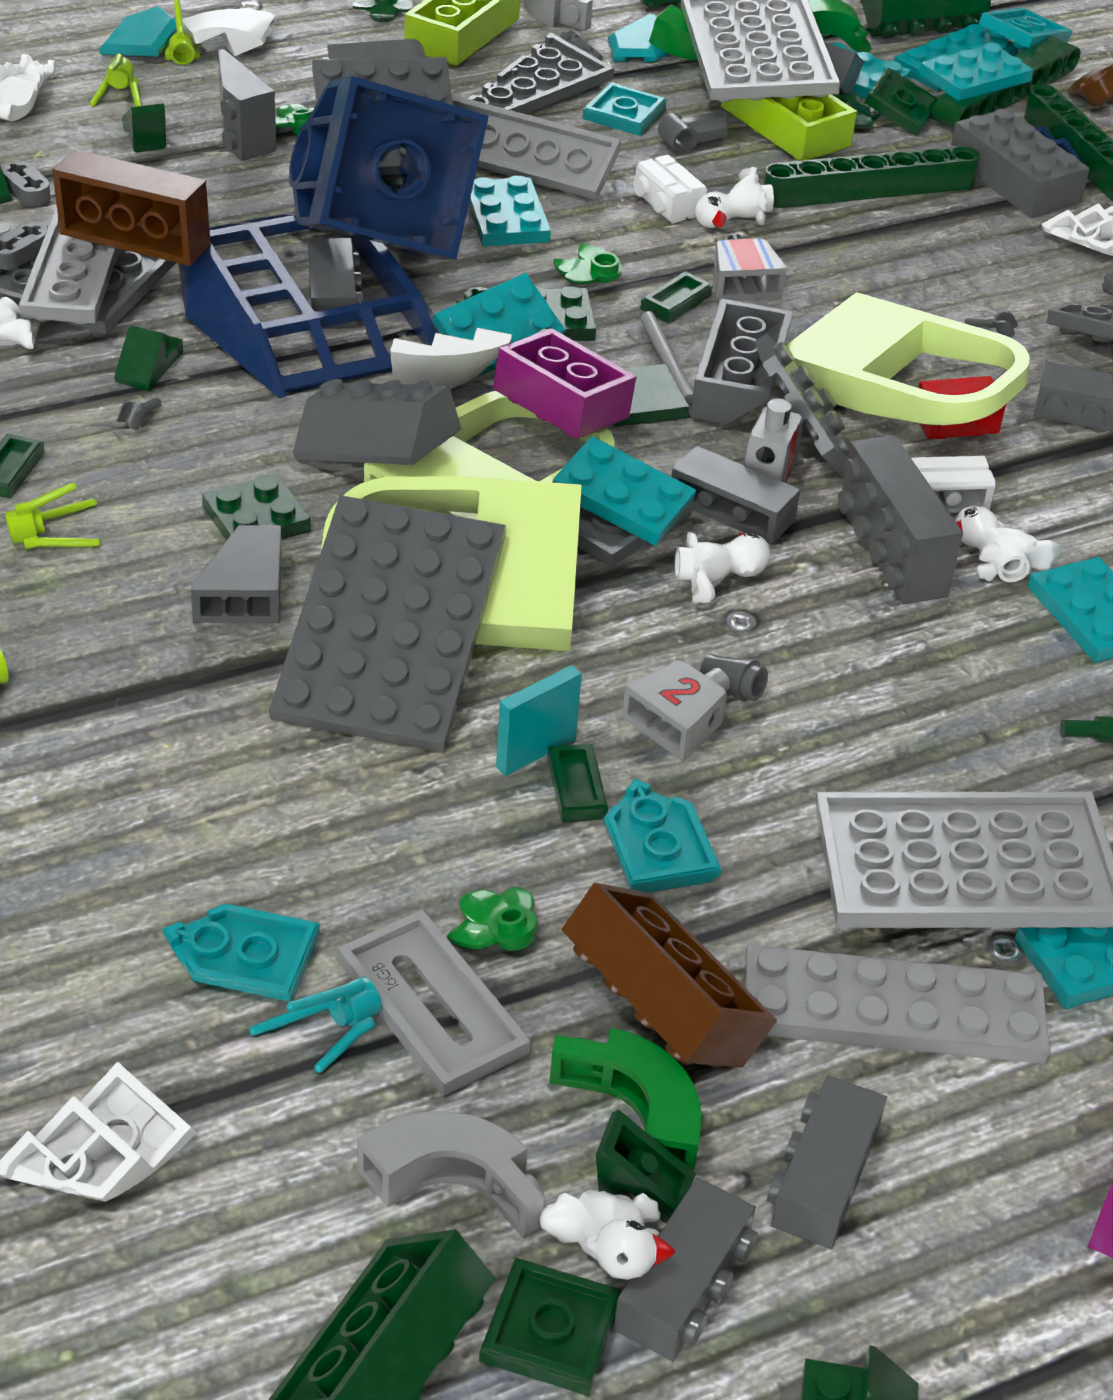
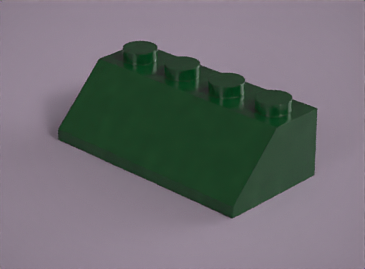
M865 0L862 6L870 37L882 36L883 38H892L898 34L916 36L929 31L945 33L951 29L965 28L971 24L979 25L982 14L990 12L991 0Z
M456 1229L387 1239L268 1400H419L424 1392L423 1384L436 1365L445 1360L452 1352L455 1345L454 1339L462 1327L482 1308L484 1304L483 1297L495 1281V1276Z

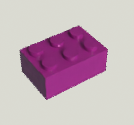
M550 328L499 348L493 389L506 396L512 403L519 404L533 412L539 419L548 421L560 428L566 435L580 439L629 417L637 376Z

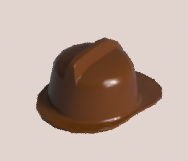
M1113 63L1099 66L1086 73L1068 88L1067 93L1079 94L1094 107L1103 103L1112 105Z

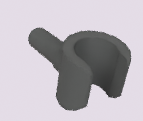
M1009 310L1001 311L994 317L965 318V324L975 327L996 328L999 334L1007 337L1014 336L1015 331L1013 328L1018 327L1014 315Z
M154 398L140 404L124 400L116 421L129 423L130 429L138 430L143 415L160 407L161 400Z

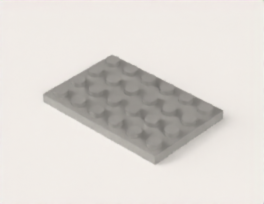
M681 0L683 15L710 100L728 102L732 99L745 98L751 100H761L766 97L791 99L796 96L812 95L815 97H825L829 94H839L840 81L808 0Z
M817 792L816 812L836 928L1113 927V853L1092 792Z

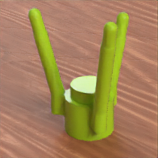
M175 0L174 12L177 33L170 38L169 46L166 45L163 51L166 60L172 59L179 65H186L192 62L194 58H200L199 50L202 42L194 43L192 37L184 32L180 1Z
M116 54L115 58L110 62L106 76L90 101L92 107L97 104L109 86L116 89L131 87L135 107L142 106L138 89L139 79L133 76V64L128 59L123 58L122 54Z
M70 483L29 502L14 505L15 510L5 512L12 544L23 542L25 550L36 547L100 546L101 541L97 538L37 536V534L45 533L43 521L94 507L97 505V500L92 498L40 512L38 507L76 490L77 485Z

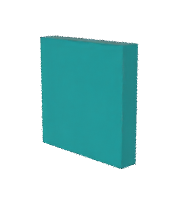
M609 83L583 109L582 119L641 136L666 110L667 99L615 83Z
M568 666L500 700L496 768L505 776L546 756L548 747L564 746L576 740L582 673L574 666Z

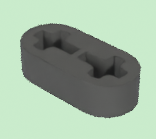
M12 161L2 166L1 169L9 192L19 202L30 207H39L50 202L49 181L31 164L24 161Z
M28 222L0 236V269H15L37 257L48 229L47 226L38 222Z

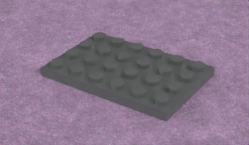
M340 495L269 708L270 719L445 753L505 540L506 525Z

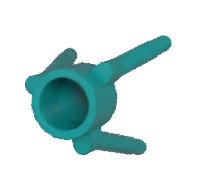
M361 976L345 985L289 1002L286 1006L289 1012L250 1027L249 1033L256 1036L329 1009L332 1018L338 1025L344 1026L348 1024L353 1028L316 1063L314 1070L317 1073H321L361 1035L375 1028L372 1016L381 1011V998L375 985L368 978Z

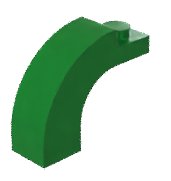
M808 0L821 35L837 36L857 52H869L872 49L866 38L869 33L860 24V20L851 6L840 0Z
M670 5L656 17L649 43L677 57L698 61L683 11Z
M611 1027L607 1043L590 1041L580 1037L571 1038L555 1035L549 1084L606 1093L621 1099L638 1114L644 1131L694 1171L701 1131V1105L692 1080L683 1067L669 1053L641 1036Z

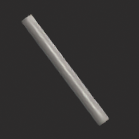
M646 311L640 317L641 322L662 364L667 365L687 404L692 406L693 390L654 313Z

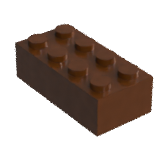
M76 149L52 169L61 235L191 266L211 245L207 186L204 179Z
M594 882L561 929L575 944L573 946L575 954L585 962L594 965L605 976L603 983L618 996L626 998L636 1009L634 1011L636 1019L647 1028L657 1031L667 1042L665 1047L668 1053L683 1064L691 1065L696 1063L707 1064L716 1068L720 1066L743 1068L777 1022V1019L652 893Z

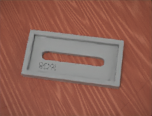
M423 909L337 948L338 962L352 980L364 976L375 985L382 1003L381 1011L378 1014L443 1097L530 1054L531 1040ZM404 961L411 966L414 965L417 974L450 1015L458 1020V1025L470 1038L471 1043L464 1046L458 1045L450 1038L393 966L395 963Z

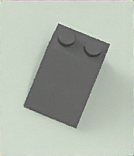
M218 50L220 106L223 125L222 140L224 146L241 161L276 151L275 90L226 50Z

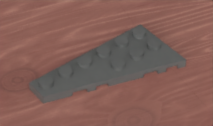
M550 32L545 36V43L535 44L531 48L530 55L520 56L497 75L495 83H486L482 87L480 95H471L467 99L529 115L533 111L546 106H552L558 101L574 97L580 92L599 87L600 84L613 80L614 68Z

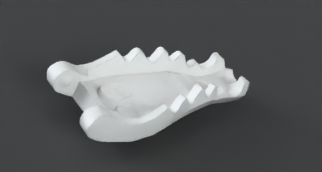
M22 54L19 64L12 65L9 62H6L4 65L0 64L1 119L13 122L30 112L43 82L48 80L55 72V61L48 60L46 65H42L37 60L33 61L31 56Z

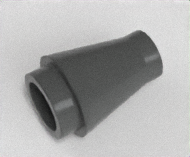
M708 654L700 668V672L706 674L713 668H719L724 671L730 681V688L727 692L743 702L749 699L753 701L758 700L765 691L768 682V671L760 665L758 660Z

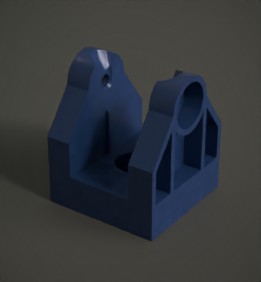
M355 76L328 81L309 119L303 124L298 133L291 156L289 183L293 188L297 224L325 232H341L401 248V252L427 259L457 260L489 116ZM402 147L407 152L402 158L399 167L400 174L402 175V184L400 190H397V193L394 194L382 179L378 164L387 153Z

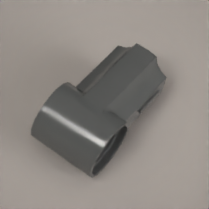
M720 111L684 118L678 113H671L666 115L658 126L660 137L680 155L691 152L697 145L722 141L723 138H727L728 130L725 116Z

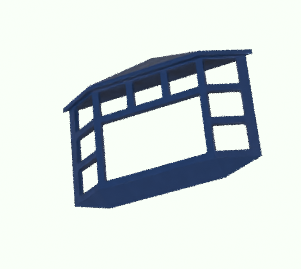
M295 211L209 227L211 245L191 266L179 264L185 317L278 398L286 397V392L320 386L334 379L344 381L392 371L391 354L386 350L375 317L401 312L425 345L432 346L435 334H440L432 322L434 313L385 244L348 234L346 236L351 238L353 246L390 297L314 311L265 238L267 236L310 229V227L297 224ZM252 240L260 254L221 260L213 246ZM271 269L280 284L242 291L232 276ZM290 299L300 315L261 322L251 306ZM362 320L375 357L339 365L335 364L322 328ZM309 330L322 368L286 376L281 375L268 338Z

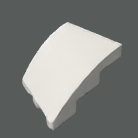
M249 9L216 10L183 19L184 32L190 35L196 44L221 35L225 40L228 50L234 56L263 45L266 37L271 33L270 25L277 23L273 14Z
M1098 203L1076 216L1068 209L1041 224L1042 230L1047 233L1113 256V206L1104 210Z
M477 328L474 340L436 333L432 346L394 338L390 350L393 380H399L401 384L430 381L431 385H449L450 389L477 377L498 357L500 347L511 344L512 335Z
M117 1062L81 1101L73 1096L36 1136L27 1131L0 1160V1177L106 1202L153 1174L182 1149L196 1132Z

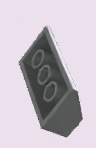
M727 299L720 300L695 377L691 418L702 419L709 423L729 424L770 400L775 376L770 377L764 368L754 341L767 333L776 344L781 341L785 344L793 318V311Z
M334 379L321 384L320 390L306 399L293 454L295 459L414 465L462 430L449 385H431L430 381L401 384L399 380L388 381L383 384H372L371 380L343 383L341 379Z

